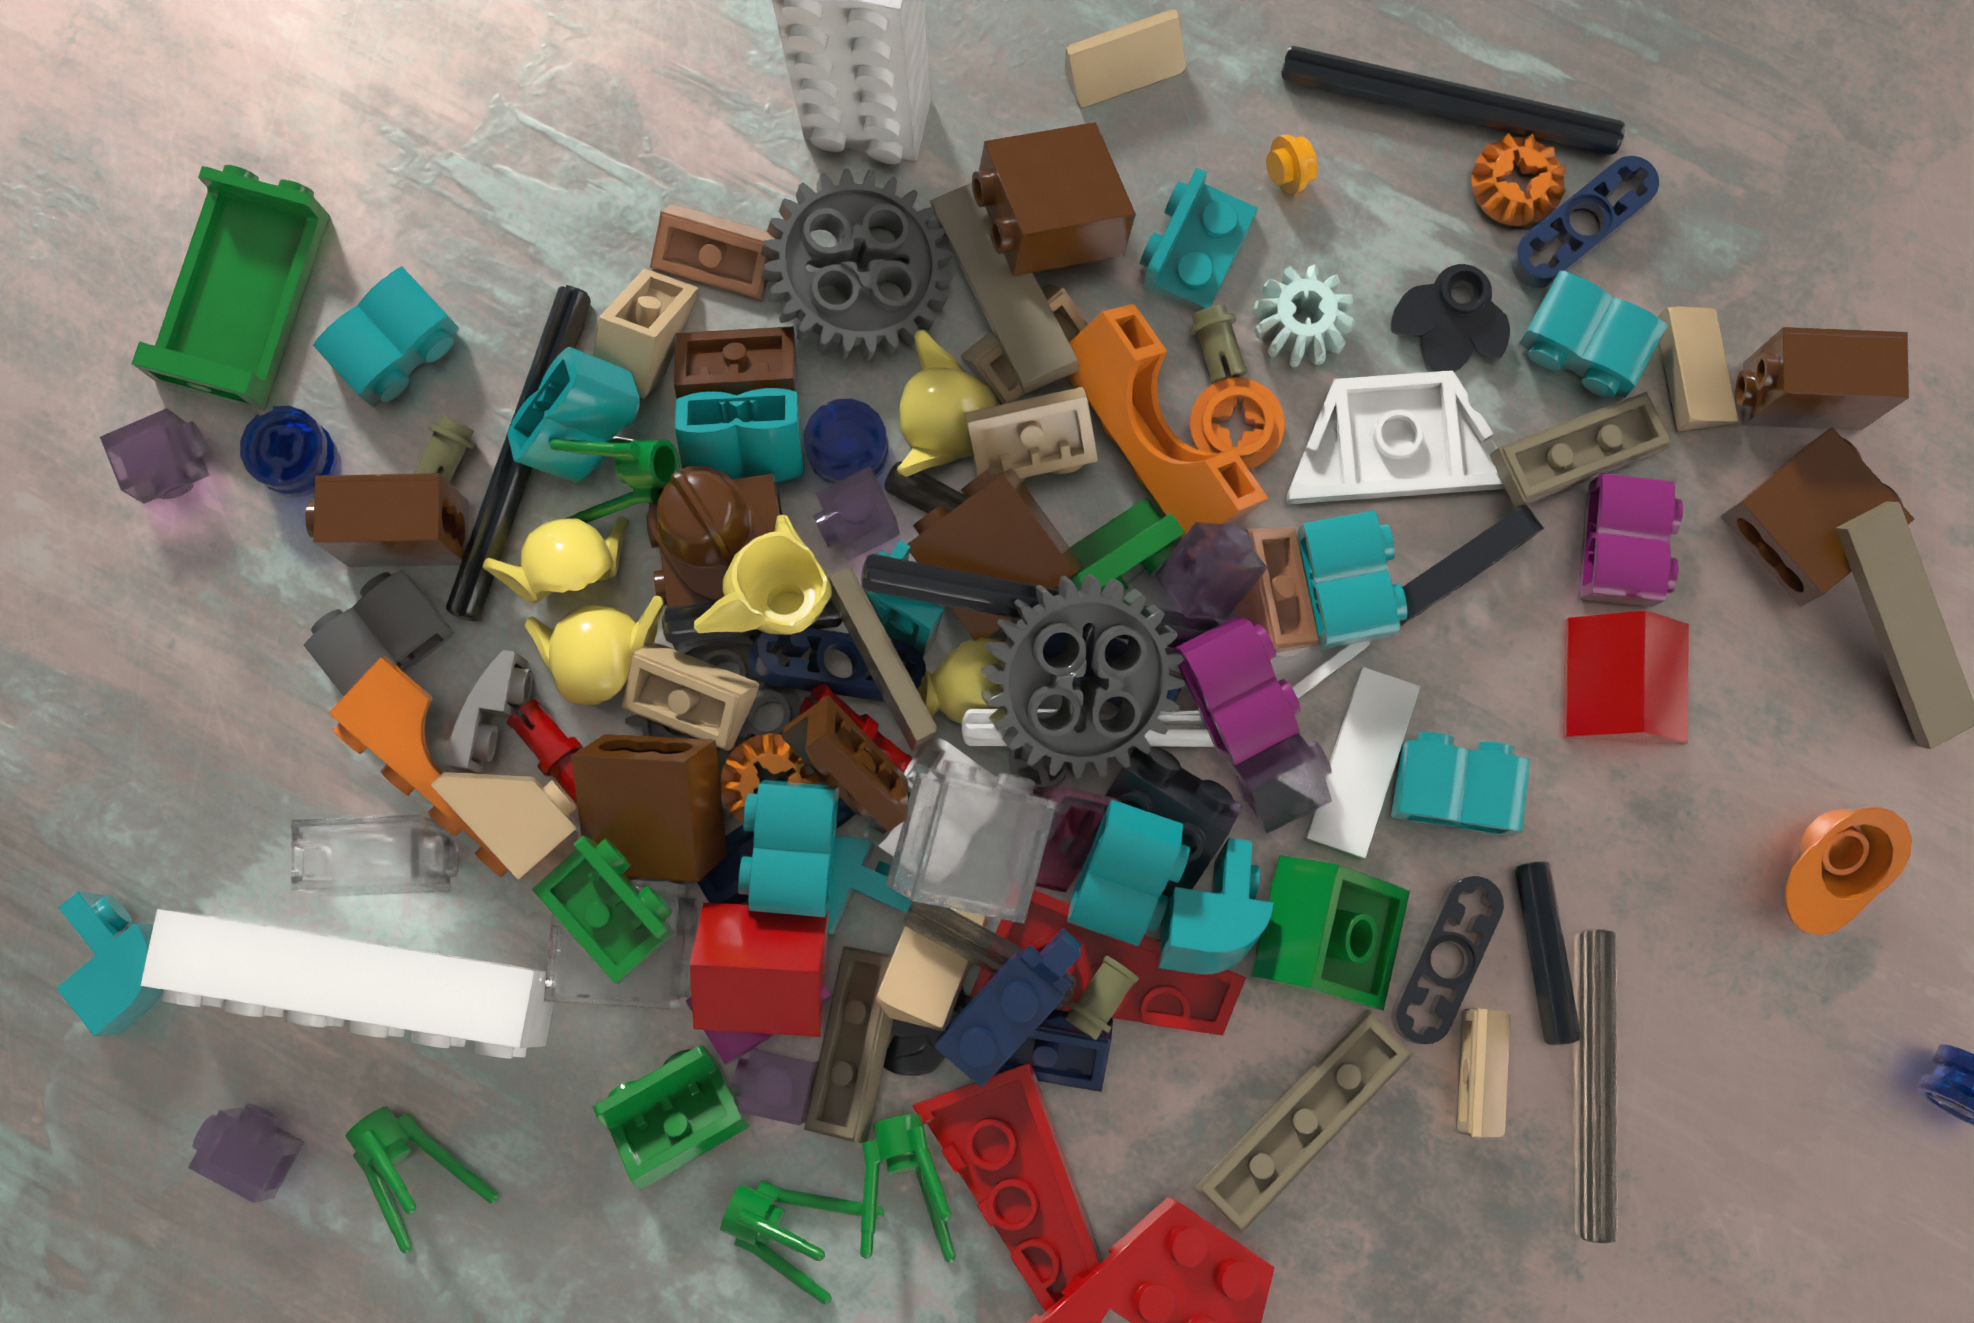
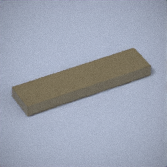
M972 182L930 200L931 207L935 210L933 214L940 228L944 229L946 233L945 238L1023 393H1029L1079 371L1078 359L1033 273L1013 276L1004 253L998 254L991 239V220L986 208L977 205L973 194Z
M1886 501L1836 527V531L1916 743L1919 747L1933 749L1974 726V701L1900 502Z
M1365 1010L1199 1181L1195 1188L1242 1234L1414 1054L1370 1010Z

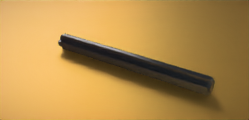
M1290 46L1288 48L1281 71L1282 78L1286 81L1530 136L1533 134L1535 138L1609 155L1617 153L1622 145L1625 134V123L1621 120L1298 46Z
M561 285L558 288L511 423L523 403L533 393L538 391L543 377L557 356L568 347L575 348L591 303L588 293L584 290L570 285ZM507 434L446 604V610L450 614L468 621H477L481 616L494 579V575L483 568L484 561L487 558L500 561L532 471V467L514 461Z
M868 555L861 573V586L865 591L1019 620L1021 616L1014 604L1017 599L1025 602L1031 608L1039 604L1036 596V586L1038 585L883 555ZM1043 586L1053 596L1059 595V589ZM1161 609L1165 615L1158 626L1168 625L1176 631L1178 636L1172 643L1166 646L1175 648L1215 628L1219 623L1212 618ZM1092 623L1085 624L1083 632H1089L1092 628ZM1125 634L1117 635L1115 637L1128 640V637Z

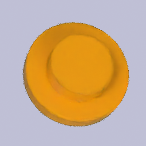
M1289 134L1278 136L1272 141L1270 152L1266 157V167L1270 179L1288 194L1303 191L1307 183L1313 182L1316 179L1318 173V162L1313 146L1305 137L1299 136L1294 138Z

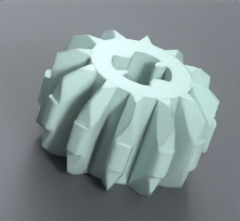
M1315 264L1308 267L1304 279L1300 278L1292 266L1284 269L1282 283L1268 279L1262 289L1265 298L1257 300L1253 308V314L1262 319L1256 325L1254 331L1256 338H1274L1267 351L1270 358L1280 355L1284 349L1291 352L1289 365L1292 368L1299 366L1304 353L1307 354L1310 361L1316 367L1323 364L1326 358V350L1336 354L1340 353L1346 343L1342 334L1350 333L1355 324V319L1345 313L1353 303L1352 294H1334L1340 282L1338 275H1332L1322 283L1317 280L1319 271ZM1305 309L1311 312L1314 317L1312 321L1308 317L1305 324H1302L1294 319L1295 311L1297 315H1300L1302 310Z

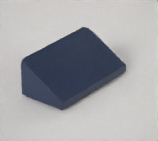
M1054 1009L995 1074L1031 1061L1037 1080L1040 1082L1102 1092L1112 1040L1113 1018H1110L1107 1023L1111 1027L1109 1033L1102 1031L1099 1037L1094 1040L1065 1019L1069 1011Z

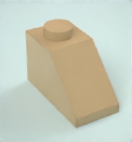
M644 268L599 317L593 356L631 371L639 397L645 399L667 372L675 352L676 333H683L697 298L698 287Z
M444 772L431 784L518 880L577 828V823L570 814L578 807L553 780L544 787L535 777Z

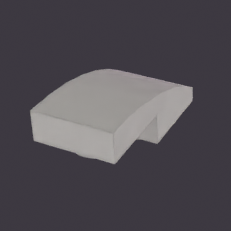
M502 650L474 685L455 723L444 760L445 766L460 772L482 774L484 761L490 762L493 759L498 740L497 726L492 725L493 716L509 718L514 712L518 714L519 705L528 702L531 695L532 671L526 669L528 661L516 652Z

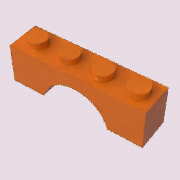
M1135 304L1102 311L1069 342L1079 364V371L1068 375L1071 383L1075 388H1084L1087 400L1101 419L1103 430L1119 445L1133 466L1135 476L1140 484L1150 491L1166 516L1170 513L1174 515L1185 531L1183 541L1189 550L1221 537L1268 499L1235 449L1219 453L1200 451L1184 443L1170 429L1162 414L1157 392L1158 376L1167 350Z
M380 657L329 712L339 722L333 728V732L357 753L362 754L367 748L386 763L380 772L390 783L407 796L416 789L434 805L427 812L430 817L454 837L462 830L481 846L475 852V855L495 874L503 877L509 871L508 868L431 786L444 773L434 762L425 737L426 716L433 697L388 657Z

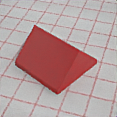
M1646 610L1567 618L1565 620L1563 738L1677 745L1688 744L1689 624Z
M703 902L689 964L693 1029L821 1037L829 910L825 917L748 911V905Z

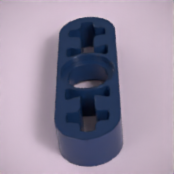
M1625 156L1616 160L1524 235L1515 248L1511 259L1512 269L1516 277L1528 286L1541 288L1551 285L1560 270L1568 272L1643 211L1653 199L1659 188V176L1654 166L1644 158ZM1632 178L1636 179L1640 184L1636 192L1630 191L1612 206L1607 198L1613 194L1621 181L1626 182ZM1579 208L1593 211L1600 221L1599 232L1590 236L1577 233L1570 224V213ZM1558 237L1563 246L1555 252L1548 265L1542 263L1535 267L1531 264L1529 259L1534 250L1538 253L1543 251Z
M807 627L802 632L791 635L762 632L750 647L748 660L751 670L758 679L766 684L812 691L817 686L826 684L836 695L885 702L871 674L866 679L864 678L868 668L849 633ZM891 640L916 689H918L926 672V665L922 655L908 643ZM775 643L781 645L783 655L793 657L784 667L778 665L776 655L767 653ZM809 648L812 649L808 659L801 658ZM839 650L846 654L852 664L851 676L841 678L831 674L824 664L825 651Z

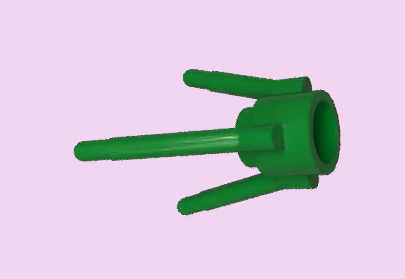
M615 436L608 443L557 438L552 439L550 442V448L555 451L615 457V472L618 479L633 489L632 492L585 509L564 519L577 518L585 523H589L639 503H656L659 499V489H664L670 483L671 475L680 470L679 454L675 446L670 441L664 439L638 440Z
M388 1106L381 1107L357 1122L345 1135L355 1150L353 1157L365 1173L387 1225L395 1238L399 1250L403 1253H408L412 1245L384 1179L405 1213L413 1214L417 1208L416 1204L394 1167L411 1152L406 1144L409 1139L488 1203L492 1204L498 1200V1194L485 1184L481 1178L424 1133L409 1112L396 1119Z
M902 1115L873 1124L875 1140L862 1143L865 1160V1178L861 1219V1257L868 1259L873 1254L880 1164H886L888 1175L916 1172L943 1258L946 1262H953L956 1254L946 1223L951 1218V1211L928 1149L922 1115Z
M764 1180L760 1182L757 1190L740 1184L727 1206L720 1231L735 1237V1246L756 1255L824 1305L829 1304L832 1300L829 1292L766 1246L770 1245L774 1240L815 1261H821L825 1257V1252L821 1248L780 1227L785 1210L775 1205L779 1202L847 1215L862 1216L863 1203L783 1189ZM877 1206L876 1219H880L884 1216V1210L882 1207Z

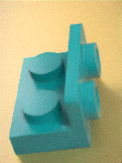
M1199 168L1195 169L1188 185L1181 181H1178L1164 211V214L1172 217L1164 235L1156 232L1152 233L1139 262L1140 265L1147 268L1144 289L1195 312L1212 307L1258 210L1257 207L1206 185L1207 172Z
M900 540L890 555L883 550L877 555L908 560L911 547ZM864 590L888 637L894 641L910 644L924 658L936 639L944 608L934 603Z

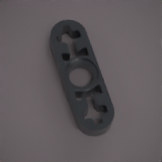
M1525 504L1404 585L1402 588L1406 598L1407 618L1399 620L1400 626L1407 624L1540 533L1544 527L1528 505Z
M1480 876L1466 877L1455 881L1446 890L1392 1007L1391 1018L1396 1032L1406 1041L1414 1044H1433L1440 1041L1449 1032L1504 910V900L1501 891L1489 879ZM1478 889L1482 892L1480 903L1488 907L1486 915H1474L1465 929L1467 933L1477 934L1473 944L1464 935L1444 931L1443 927L1446 920L1452 926L1460 925L1466 907L1458 902L1459 895L1472 894ZM1442 942L1455 944L1464 956V965L1461 972L1450 979L1439 976L1431 965L1432 951ZM1422 976L1431 985L1451 989L1452 993L1448 1000L1443 995H1435L1429 1013L1437 1018L1436 1025L1434 1027L1423 1026L1416 1033L1412 1030L1414 1019L1406 1013L1409 1005L1421 1006L1430 989L1417 986Z

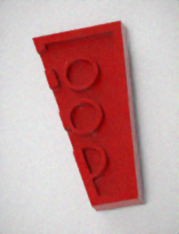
M1016 882L969 997L974 998L1017 950L1022 952L1030 944L1040 953L1058 932L1064 928L1082 943L1080 947V952L1082 953L1065 973L1073 981V984L1065 993V998L1055 1008L1056 1010L1070 1012L1071 1008L1067 1005L1070 1000L1077 1002L1107 955L1139 977L1111 1018L1224 1035L1246 977L1230 970L1214 974H1193L1157 968L1160 941L1144 935L1139 946L1068 923L1069 903Z
M1031 1061L993 1075L983 1088L973 1082L912 1105L915 1112L922 1115L923 1124L927 1123L942 1146L943 1150L941 1152L954 1172L960 1174L979 1203L976 1206L989 1226H994L1011 1253V1260L1045 1312L1063 1297L1061 1291L1078 1276L1083 1279L1103 1261Z

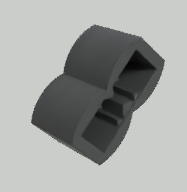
M402 570L392 575L390 572H383L375 576L360 590L362 598L352 608L344 612L341 609L333 610L321 617L311 628L313 635L305 642L304 647L343 696L349 692L380 657H388L405 672L424 660L454 634V631L415 582Z

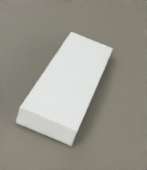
M1362 667L1359 670L1304 840L1361 860L1366 858L1421 686L1366 667Z

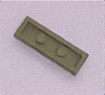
M1646 391L1498 447L1489 455L1514 508H1518L1598 477L1600 474L1608 473L1662 452L1673 444Z
M847 567L829 576L832 587L830 599L911 751L930 743L937 726L853 569L850 570Z
M843 946L804 1130L855 1143L868 1141L893 1018L887 1016L877 1003L876 998L893 955Z

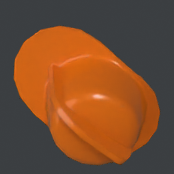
M1877 806L1857 809L1856 811L1850 809L1831 810L1816 817L1806 827L1800 839L1799 859L1791 869L1785 887V907L1791 922L1805 933L1820 936L1836 932L1851 922L1903 872L1911 856L1912 836L1907 823L1894 811Z

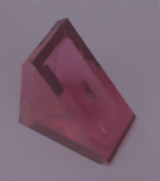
M1065 786L1036 787L1035 789L1025 787L1009 872L1011 881L1066 893L1091 851L1111 800L1118 802L1119 800Z

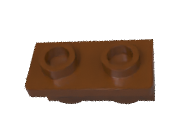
M794 326L676 333L674 390L676 399L699 392H724L738 396L748 391L765 388H780L797 392Z
M829 695L784 726L783 740L828 786H839V797L857 815L865 817L872 815L887 832L908 819V778Z

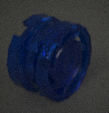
M852 398L830 401L820 406L812 414L804 430V450L814 473L828 486L839 490H858V487L871 481L873 483L884 472L889 458L887 431L880 415L868 404Z
M273 406L272 411L261 416L257 414L246 425L240 439V457L246 470L257 481L274 493L286 497H305L315 492V476L333 474L337 464V447L331 434L304 410L292 406ZM326 461L325 466H324V468H323V471H322V473L320 474L319 472L321 471L322 466H323L324 462Z
M1940 1044L1932 1059L1936 1065L1932 1075L1924 1074L1916 1091L1933 1105L1974 1126V1054L1951 1045Z

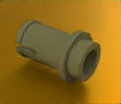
M1224 304L1208 307L1193 314L1194 326L1190 328L1192 336H1198L1210 373L1211 384L1227 379L1221 361L1222 357H1226L1233 378L1242 377L1247 374L1248 370L1244 365L1232 324L1236 322L1235 314H1228Z
M441 415L437 425L430 424L428 428L433 434L414 474L440 473L450 483L466 448L472 450L475 445L470 442L474 430Z
M1106 955L1102 965L1077 1002L1072 1000L1068 1002L1067 1005L1071 1010L1065 1019L1094 1040L1099 1037L1102 1031L1109 1033L1111 1027L1107 1025L1108 1021L1133 984H1136L1139 977Z

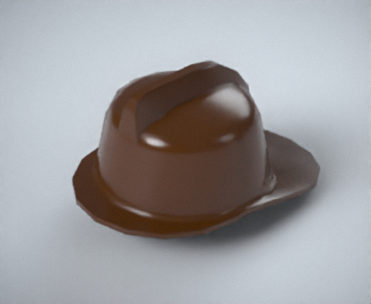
M689 466L672 474L670 483L664 489H659L658 501L656 503H649L648 521L655 539L688 587L693 592L710 600L718 601L724 597L723 578L735 554L752 539L767 534L764 525L739 486L726 473L709 466Z

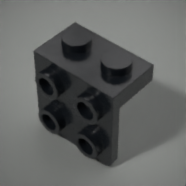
M1135 747L1129 756L1130 766L1127 768L1122 767L1070 851L1069 860L1074 867L1080 871L1082 870L1111 800L1182 823L1181 844L1189 846L1190 852L1179 882L1176 883L1168 880L1162 892L1169 899L1175 887L1191 890L1194 888L1229 835L1243 805L1233 800L1232 794L1221 784L1208 779L1201 780L1182 768L1178 759L1168 751L1159 747H1150L1151 751L1147 754Z

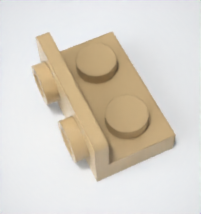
M1083 387L964 413L973 454V465L977 477L989 468L996 477L1009 469H1013L1019 479L1023 481L1025 477L1048 472L1054 474L1072 473L1080 469L1084 464L1098 461L1087 395Z

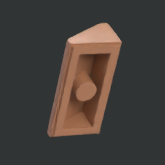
M670 205L660 212L650 268L761 300L768 280L761 279V272L764 264L774 261L762 256L761 250L764 240L774 238L767 231L679 205Z
M1296 528L1247 529L1224 540L1223 552L1236 615L1251 621L1253 626L1257 624L1262 625L1270 636L1276 653L1319 645L1320 642Z

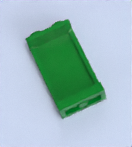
M224 165L222 171L202 166L198 178L207 187V195L155 346L139 342L131 364L154 381L265 410L330 215L314 198V191L300 183L282 179L277 186L259 181L257 175L237 166Z

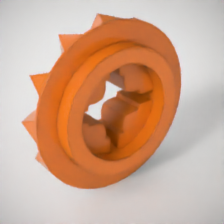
M1508 133L1501 140L1491 145L1487 144L1478 156L1471 173V188L1477 204L1489 217L1505 225L1528 226L1544 220L1560 203L1566 191L1564 189L1566 167L1561 166L1555 157L1554 146L1545 147L1535 140L1533 134L1522 138L1511 137ZM1514 160L1516 166L1520 167L1523 174L1532 173L1533 176L1538 175L1531 179L1527 185L1526 196L1524 191H1520L1517 183L1501 182L1502 179L1509 177L1512 172Z
M1227 378L1208 386L1196 399L1189 419L1192 445L1196 446L1198 450L1219 453L1235 449L1247 468L1253 470L1274 456L1282 442L1285 431L1284 413L1276 396L1264 385L1247 378ZM1237 403H1240L1243 423L1252 425L1255 429L1253 431H1244L1236 447H1233L1232 439H1229V429L1220 427L1219 421H1229L1232 412H1235Z
M760 734L743 741L728 756L721 773V793L729 813L742 824L744 822L747 794H754V789L760 783L757 775L758 769L754 765L755 762L759 761L763 769L767 768L773 775L781 771L785 773L793 767L794 771L787 775L788 778L783 782L820 785V776L783 740L781 734Z

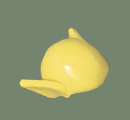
M925 330L916 331L914 334L921 372L914 375L906 383L900 402V429L906 443L912 448L897 468L898 475L902 477H908L930 467L951 463L958 458L973 456L964 413L998 406L997 397L992 389L977 377L965 373L957 360L939 346Z
M783 514L777 516L775 532L752 539L735 554L723 578L724 597L719 599L709 610L694 621V629L698 633L745 632L758 629L769 634L791 635L802 632L815 622L831 598V583L826 572L816 560L815 554L798 536L788 516Z
M619 516L606 539L602 538L596 528L577 518L557 519L544 523L528 534L521 550L520 567L487 558L484 561L483 568L506 584L518 596L530 603L540 602L554 592L564 593L568 590L578 591L584 589L588 583H595L597 580H608L616 576L629 519Z
M654 596L638 622H635L618 607L587 605L566 614L557 623L554 631L533 616L527 618L524 626L533 638L543 661L552 672L558 692L566 700L574 704L598 705L603 701L612 699L626 685L633 652L654 644L664 599L661 596Z
M980 638L976 641H965L957 649L951 650L932 674L929 671L925 672L918 693L932 719L935 713L941 710L949 719L962 724L965 712L969 709L1000 708L988 706L982 699V693L997 686V683L986 680L980 671L982 667L998 664L999 661L985 647L986 643H1005L1004 639L999 641L997 639Z

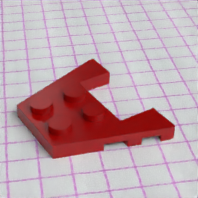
M1167 1197L1108 1250L1110 1255L1083 1279L1078 1276L1062 1290L1063 1297L1042 1316L1035 1314L1026 1323H1101L1109 1310H1112L1130 1323H1261L1275 1267L1177 1200Z

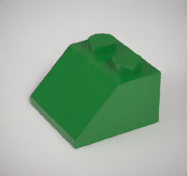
M1279 855L1275 876L1270 886L1269 902L1274 903L1269 923L1262 932L1256 947V960L1252 976L1286 987L1384 1011L1410 890L1339 864Z

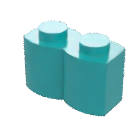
M401 266L372 287L356 307L350 309L329 325L317 338L313 346L358 396L373 406L380 401L389 402L398 397L408 386V376L415 367L425 361L432 363L443 357L452 347L454 342L452 337L459 327Z
M1560 270L1551 283L1519 344L1529 351L1528 356L1532 361L1546 369L1557 371L1562 367L1572 370L1582 378L1583 386L1592 393L1606 398H1613L1615 395L1626 398L1640 379L1668 324L1635 304L1614 298L1594 283Z
M571 347L562 351L547 370L538 391L533 393L523 403L509 427L507 436L514 461L575 483L584 479L592 469H596L602 464L605 456L555 451L550 448V442L552 439L557 438L608 443L623 427H628L636 418L640 406V397L632 372Z
M765 388L748 391L738 396L724 392H699L676 399L675 432L682 469L689 466H709L726 473L732 480L773 474L776 482L790 480L804 474V445L797 392L780 388Z
M1375 510L1303 523L1297 530V536L1320 648L1325 649L1392 637L1399 632V620L1407 618V604L1401 584H1392L1388 572L1387 561L1394 560L1395 557L1394 540L1389 525H1380Z
M1419 732L1417 740H1408L1402 744L1398 757L1392 818L1492 835L1514 836L1522 833L1531 759L1515 756L1514 746L1499 742H1478L1477 750H1469L1454 746L1455 738L1453 736L1436 732Z
M763 780L759 783L757 794H747L743 825L744 831L754 832V848L752 857L743 856L741 859L738 891L739 894L749 895L748 911L815 917L826 916L831 896L839 786Z
M1111 800L1075 885L1067 922L1139 946L1147 929L1157 932L1168 903V896L1163 895L1162 892L1168 880L1176 883L1179 882L1189 857L1190 847L1181 844L1183 824Z

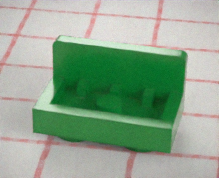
M1142 499L1070 547L1083 567L1069 579L1074 583L1077 591H1080L1086 574H1092L1099 580L1102 593L1109 580L1114 578L1124 585L1125 594L1129 590L1126 584L1128 581L1145 570L1149 576H1152L1169 566L1180 556L1177 549L1181 546L1185 531L1172 513L1161 518L1150 500Z
M581 836L573 844L576 850L541 880L532 891L615 984H620L676 933L666 922V919L673 912L650 886L647 885L639 891L624 875V872L631 867L630 863L608 839L605 838L597 844L593 839Z
M703 1045L671 1055L662 1067L637 1081H629L617 1086L610 1092L608 1098L593 1106L597 1119L610 1131L631 1183L639 1190L750 1127L722 1066Z

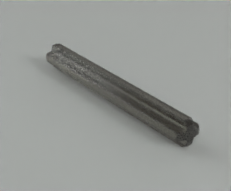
M1588 929L1582 931L1580 935V1236L1583 1240L1590 1243L1609 1244L1616 1242L1618 1238L1617 935L1614 931Z

